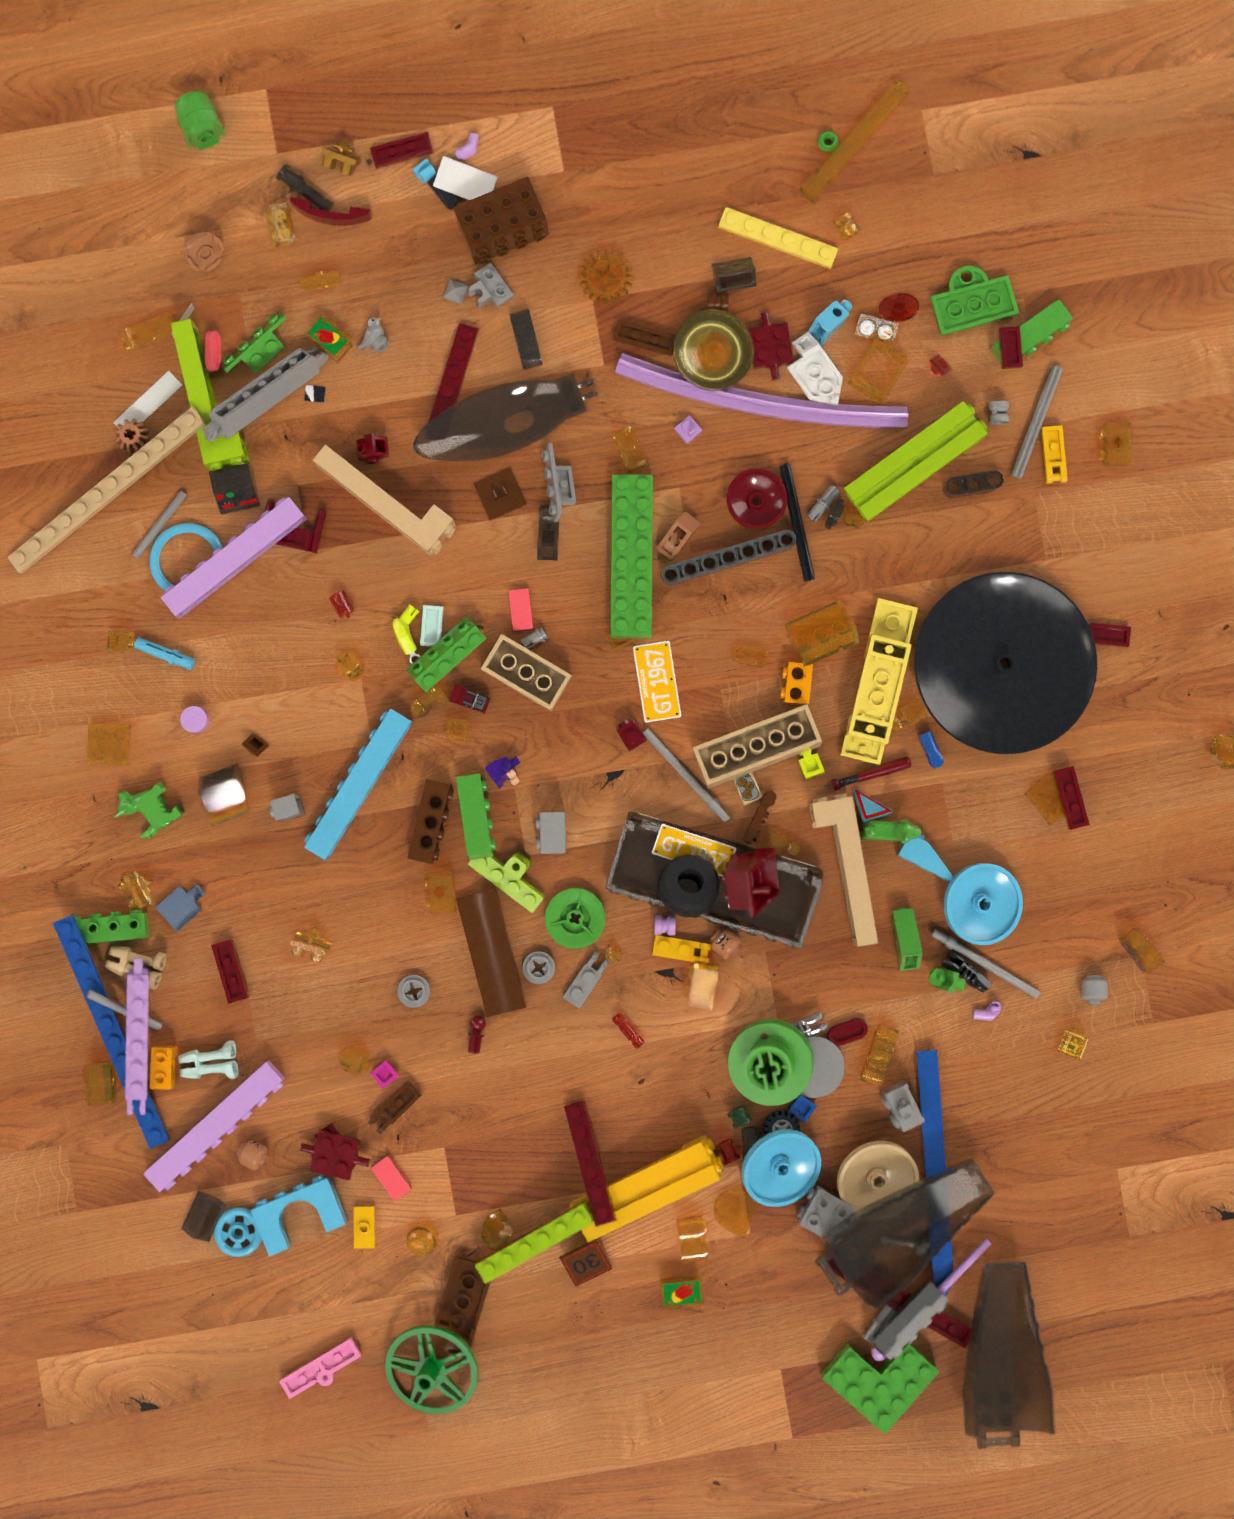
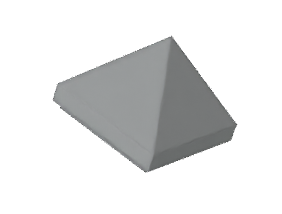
M449 279L443 298L462 305L469 286Z

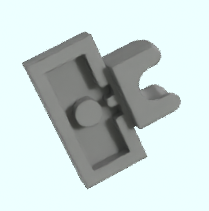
M491 263L474 273V277L478 282L468 288V295L478 294L481 296L478 299L477 308H482L490 303V300L498 308L513 299V293Z

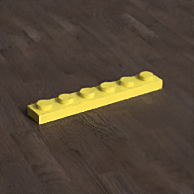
M725 207L718 227L831 269L838 251L836 247Z

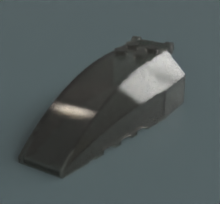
M970 1158L853 1212L821 1236L827 1252L817 1257L814 1262L818 1267H821L835 1288L834 1292L837 1296L852 1288L868 1307L877 1310L906 1288L926 1267L925 1265L940 1253L942 1247L955 1237L954 1235L959 1229L965 1226L971 1220V1217L992 1198L995 1192L973 1159ZM830 1259L834 1261L846 1279L844 1283L841 1284L827 1263Z
M1026 1262L984 1263L973 1314L963 1385L965 1435L977 1438L979 1449H986L988 1446L1020 1447V1431H1040L1055 1434L1053 1390L1048 1366L1045 1364L1043 1355L1044 1347L1039 1336L1038 1329L1040 1328L1034 1312L1035 1305L1031 1296L1032 1290ZM1011 1431L1010 1437L987 1438L986 1432Z

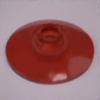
M905 293L887 296L879 305L880 315L885 320L891 322L907 321L913 318L919 311L918 300L914 296Z

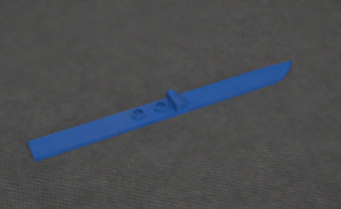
M937 1050L916 1051L920 1109L921 1115L925 1119L922 1123L932 1274L934 1283L938 1287L953 1272L938 1053ZM951 1286L946 1290L944 1296L948 1294Z

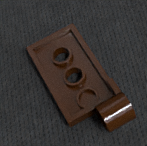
M455 1255L434 1326L454 1332L471 1348L490 1282L484 1283L475 1267L476 1261ZM465 1277H472L475 1280V1284L472 1287H466L463 1283ZM459 1297H466L469 1300V1304L466 1307L459 1306L457 1303ZM451 1341L448 1349V1354L453 1355L462 1352V1350Z

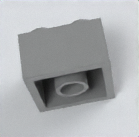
M540 812V817H536V829L540 830V837H537V850H541V854H566V813Z

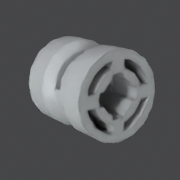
M1008 401L989 402V410L991 411L989 424L1003 425L1009 423V416L1007 415V410L1009 409Z

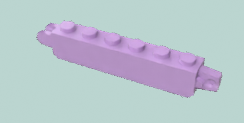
M134 958V969H129L127 974L125 1085L127 1115H132V1100H140L139 1112L140 1115H145L148 1094L149 973L148 969H143V958Z

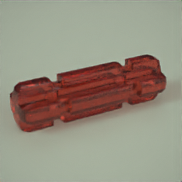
M621 1013L616 1014L612 1021L616 1026H619V1029L626 1038L632 1041L631 1043L636 1049L640 1048L644 1044V1040L637 1036V1032L628 1021L624 1020L625 1018Z

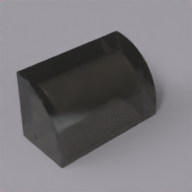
M751 257L712 264L717 293L757 286L755 266Z
M198 1191L181 1229L193 1239L210 1242L226 1204L212 1195Z

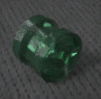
M741 1105L727 1113L728 1118L732 1119L734 1129L752 1121L751 1116L746 1113L747 1108L745 1105Z

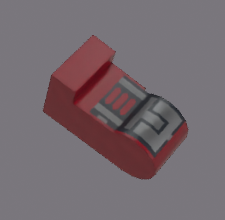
M455 684L449 701L485 714L491 698Z

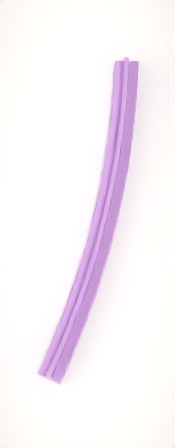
M623 353L615 370V373L675 395L756 415L837 426L870 428L908 427L909 413H907V407L833 405L767 395L733 387L719 391H709L694 386L681 373L653 365Z

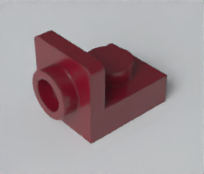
M626 719L618 724L619 729H617V733L629 752L646 742L635 720L629 721V719Z

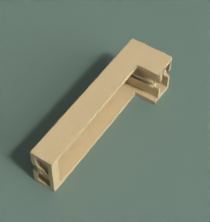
M324 445L313 459V462L322 472L430 557L433 554L437 555L443 548L442 543L446 538L450 539L455 533L456 524L454 520L435 504L422 520L419 519L327 445Z
M846 793L835 795L833 800L827 801V797L813 799V803L808 805L812 829L833 826L853 945L859 947L877 944L878 939L853 797H847Z

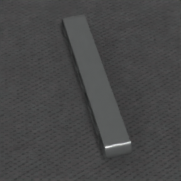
M783 530L668 565L663 569L661 579L665 585L673 586L785 552L794 546L796 535L791 530ZM789 536L792 543L789 545L783 544L781 537ZM770 542L772 550L765 551L762 548V543ZM746 547L751 548L753 555L746 557L743 555L742 550ZM726 553L732 554L734 561L731 563L725 562L723 555ZM711 559L714 561L715 566L708 569L704 566V561ZM687 565H692L695 568V573L689 575L685 573L684 568ZM673 571L676 574V578L671 581L667 580L665 573Z

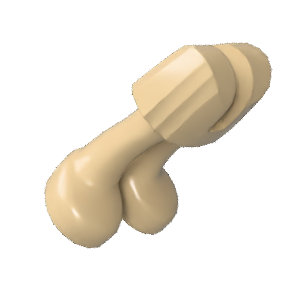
M110 946L108 954L120 958V961L106 960L104 967L115 974L123 976L125 973H129V969H134V965L130 964L134 962V958H143L144 965L162 971L166 965V954L158 952L155 956L150 957L134 953L129 947ZM148 970L149 989L156 990L161 981L162 973Z

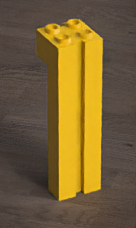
M704 1134L684 1144L680 1150L607 1184L617 1221L596 1227L593 1222L581 1229L587 1242H591L720 1180L725 1166L720 1157H715L713 1153L715 1145L711 1138L707 1139ZM587 1194L572 1201L569 1205L571 1208L585 1200L591 1210Z

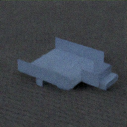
M198 884L187 893L179 886L155 908L178 932L202 911L195 903L206 893Z

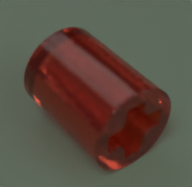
M344 590L329 597L339 618L346 616L348 619L351 617L350 614L355 610Z

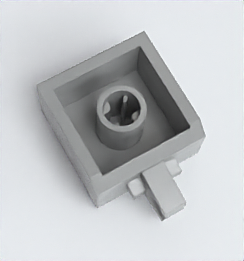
M901 1080L880 1090L882 1093L880 1099L883 1106L891 1112L888 1116L893 1126L905 1132L922 1124L925 1119L917 1107L908 1084Z

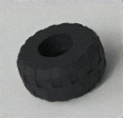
M691 854L677 856L665 865L659 876L658 895L662 904L670 912L681 917H697L706 913L713 906L719 894L720 880L716 869H714L710 862L699 856ZM681 879L693 880L697 883L700 891L696 893L684 892L679 887L678 881Z

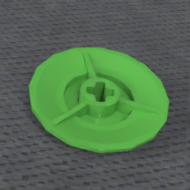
M570 888L559 892L550 900L545 912V925L549 935L556 943L566 948L580 949L591 945L600 937L605 927V911L602 903L593 893L585 889ZM572 913L580 914L581 917L578 924L570 922Z

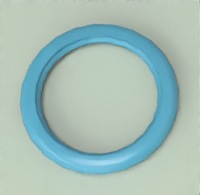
M180 523L164 530L156 538L149 556V567L152 577L162 590L165 591L170 586L175 587V585L165 579L160 569L159 557L164 544L175 535L194 533L205 538L214 551L219 548L223 549L222 543L210 529L195 523Z

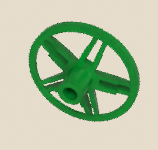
M417 1326L401 1333L391 1344L385 1361L387 1379L393 1391L407 1405L426 1413L443 1414L459 1409L472 1397L478 1383V1364L470 1347L455 1333L437 1326ZM418 1334L420 1360L393 1356L396 1348L405 1339ZM423 1334L426 1335L430 1355L426 1354V1346ZM430 1334L439 1335L452 1341L462 1352L437 1360ZM464 1355L466 1356L456 1362L449 1364L448 1366H446L445 1364L446 1362L455 1360L458 1357ZM469 1362L471 1383L467 1393L464 1394L447 1374ZM392 1368L417 1376L414 1381L415 1387L411 1398L406 1396L397 1385ZM434 1387L456 1402L445 1407H429L421 1404L427 1394L433 1391ZM419 1391L422 1395L418 1402H415L413 1400Z

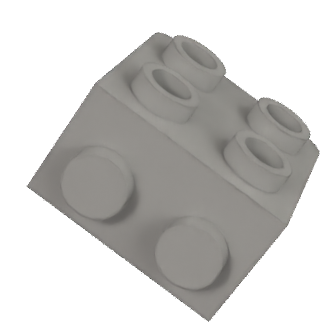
M816 1185L815 1189L811 1188L806 1198L808 1202L805 1207L801 1206L799 1209L797 1221L799 1225L831 1243H837L854 1212V1208L826 1192L821 1186Z

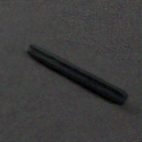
M786 463L780 465V473L787 492V505L793 532L796 535V546L803 579L805 582L814 580L815 575L791 465Z

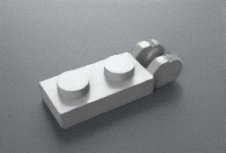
M595 951L589 962L585 963L563 996L564 999L579 1009L610 962L606 958L601 963L598 971L592 968V964L600 954Z

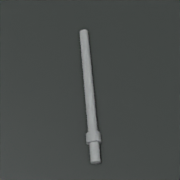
M647 728L642 734L708 804L709 810L711 812L714 811L724 823L731 818L721 808V803L709 795L650 729Z
M937 929L933 930L931 936L944 943L945 947L950 950H956L1032 997L1037 998L1040 991L958 943L956 938L951 935L948 937Z

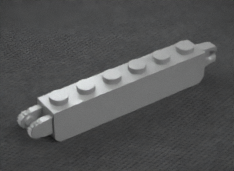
M316 346L308 351L298 348L212 409L210 413L211 422L203 429L205 438L212 442L221 436H224L226 439L233 436L319 374V368L327 362L329 355L324 351L320 352L321 350Z

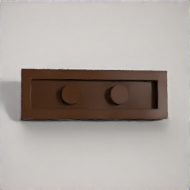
M619 320L613 341L671 357L676 335Z

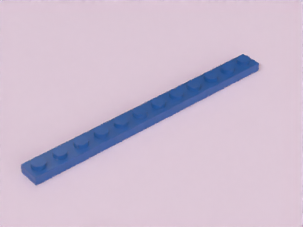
M72 914L53 922V926L125 1090L126 1036L115 1010L86 997L88 991L92 990L109 998L76 919ZM148 1089L145 1115H140V1100H132V1105L149 1148H153L169 1141L170 1138Z

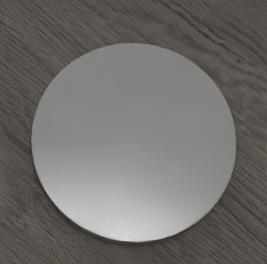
M809 1036L806 1038L812 1047L814 1067L810 1081L801 1095L809 1098H819L832 1093L839 1086L844 1075L845 1065L843 1056L835 1044L823 1037Z

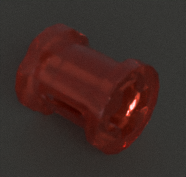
M732 1138L726 1139L715 1146L721 1152L724 1165L740 1158V1155L734 1149Z

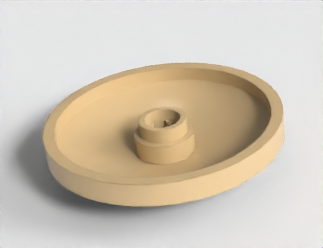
M873 1141L857 1147L844 1159L837 1175V1189L842 1201L854 1208L853 1214L868 1220H883L902 1212L915 1197L919 1186L918 1168L911 1155L900 1145L888 1141Z

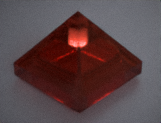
M939 354L930 360L932 374L943 376L952 370Z

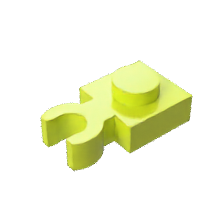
M812 749L799 754L803 757L798 761L806 780L825 773L818 753L812 755Z

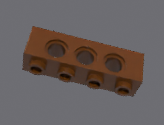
M426 779L407 859L433 864L434 860H438L440 849H437L438 840L442 841L445 829L441 828L443 821H447L449 809H446L448 801H452L454 790L451 789L452 785ZM434 797H440L442 800V804L438 808H433L431 805V800ZM430 816H434L437 819V824L433 828H429L426 824V820ZM425 836H429L432 839V845L428 848L423 847L421 843Z

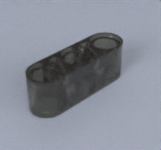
M529 309L510 313V320L523 370L543 365Z
M999 471L956 476L950 478L944 484L943 492L948 498L997 491L1003 485L1004 477ZM989 477L996 478L998 484L996 486L991 485ZM970 480L977 482V489H972L969 486ZM949 484H956L958 492H952L949 489Z

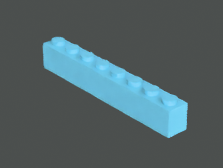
M391 708L389 712L385 711L379 721L382 723L379 728H374L371 732L369 744L361 748L358 754L360 758L357 763L353 762L347 773H349L346 781L342 780L336 790L339 792L336 797H331L326 805L328 810L325 815L321 814L317 819L315 831L313 833L310 832L304 840L306 843L304 848L324 860H328L413 724L412 721Z

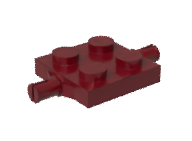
M769 312L760 313L762 325L747 329L752 349L753 368L770 369L772 380H779L778 368L794 362L788 324L770 323Z
M319 1131L314 1146L302 1143L300 1151L312 1154L311 1172L349 1181L356 1164L368 1167L370 1159L358 1156L360 1139L328 1131Z

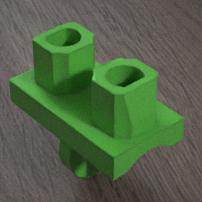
M941 967L935 968L929 973V981L933 987L951 993L954 992V989L963 991L966 983L965 979L958 978L959 973Z

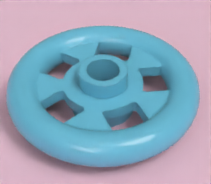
M241 1207L231 1208L222 1213L215 1223L214 1238L216 1244L227 1255L233 1257L247 1256L254 1252L262 1241L249 1209ZM235 1216H244V1222H235ZM225 1222L231 1224L228 1232L222 1230ZM253 1224L255 1233L249 1234L247 1225ZM240 1228L242 1235H237L235 1230ZM228 1237L235 1242L232 1247L225 1242ZM248 1239L250 1244L243 1248L240 1242Z

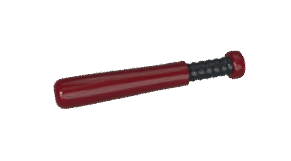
M902 757L857 772L855 775L839 780L834 778L832 779L834 790L838 791L840 787L855 782L860 783L909 769L911 761L909 757Z

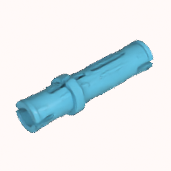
M138 637L135 641L134 649L168 661L172 666L178 665L189 671L194 667L195 658L179 653V650L165 648L141 637Z

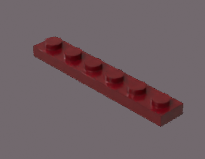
M459 323L424 439L441 444L445 442L478 336V328Z
M582 1100L566 1105L564 1109L595 1226L599 1227L616 1222L617 1219L586 1102Z

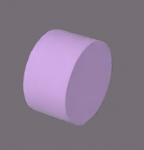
M191 706L182 712L180 722L182 727L188 732L201 733L209 726L210 718L204 709Z

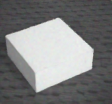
M809 332L792 342L793 348L803 359L821 349L820 344Z

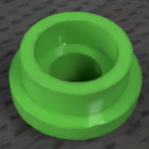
M826 131L819 136L818 146L821 150L831 152L837 147L838 138L833 132ZM825 140H830V141H831V144H830V145H826V144L824 143V141H825Z

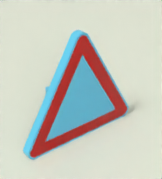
M858 789L853 790L860 816L864 822L892 814L893 811Z

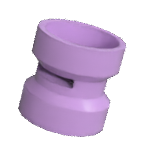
M655 915L654 935H661L665 932L668 935H675L676 915H669L667 918L662 915Z

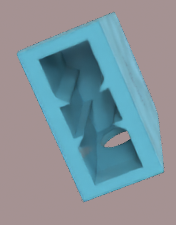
M843 300L841 303L834 301L815 318L808 332L817 340L821 347L846 322L850 315L849 311L852 309L851 303L847 300Z

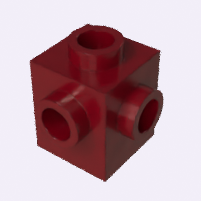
M371 433L365 434L364 438L356 440L358 460L367 461V464L379 463L380 459L389 457L388 438L386 436H376V434Z

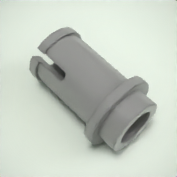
M536 628L535 632L522 638L521 641L525 648L529 650L542 641L546 642L545 639L548 637L543 628Z

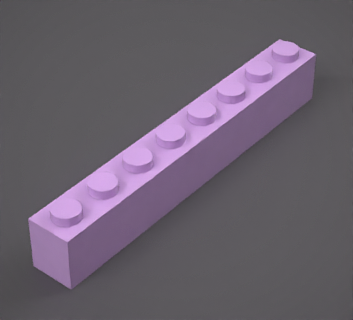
M290 497L280 499L275 504L276 507L273 510L265 511L260 515L259 521L255 524L250 523L247 525L241 535H235L227 542V546L223 549L215 550L208 561L200 562L195 567L196 570L182 576L180 583L175 587H168L163 592L164 595L161 599L174 616L181 619L303 523L307 518Z
M270 1061L265 1062L144 1172V1176L159 1192L163 1189L168 1191L177 1183L174 1179L179 1175L185 1176L192 1169L190 1165L195 1160L199 1163L207 1156L205 1151L210 1147L213 1149L222 1142L221 1137L225 1133L230 1135L238 1127L236 1123L240 1119L245 1121L253 1114L252 1108L256 1105L258 1107L262 1106L268 1100L266 1096L271 1091L275 1094L283 1086L281 1082L285 1077Z

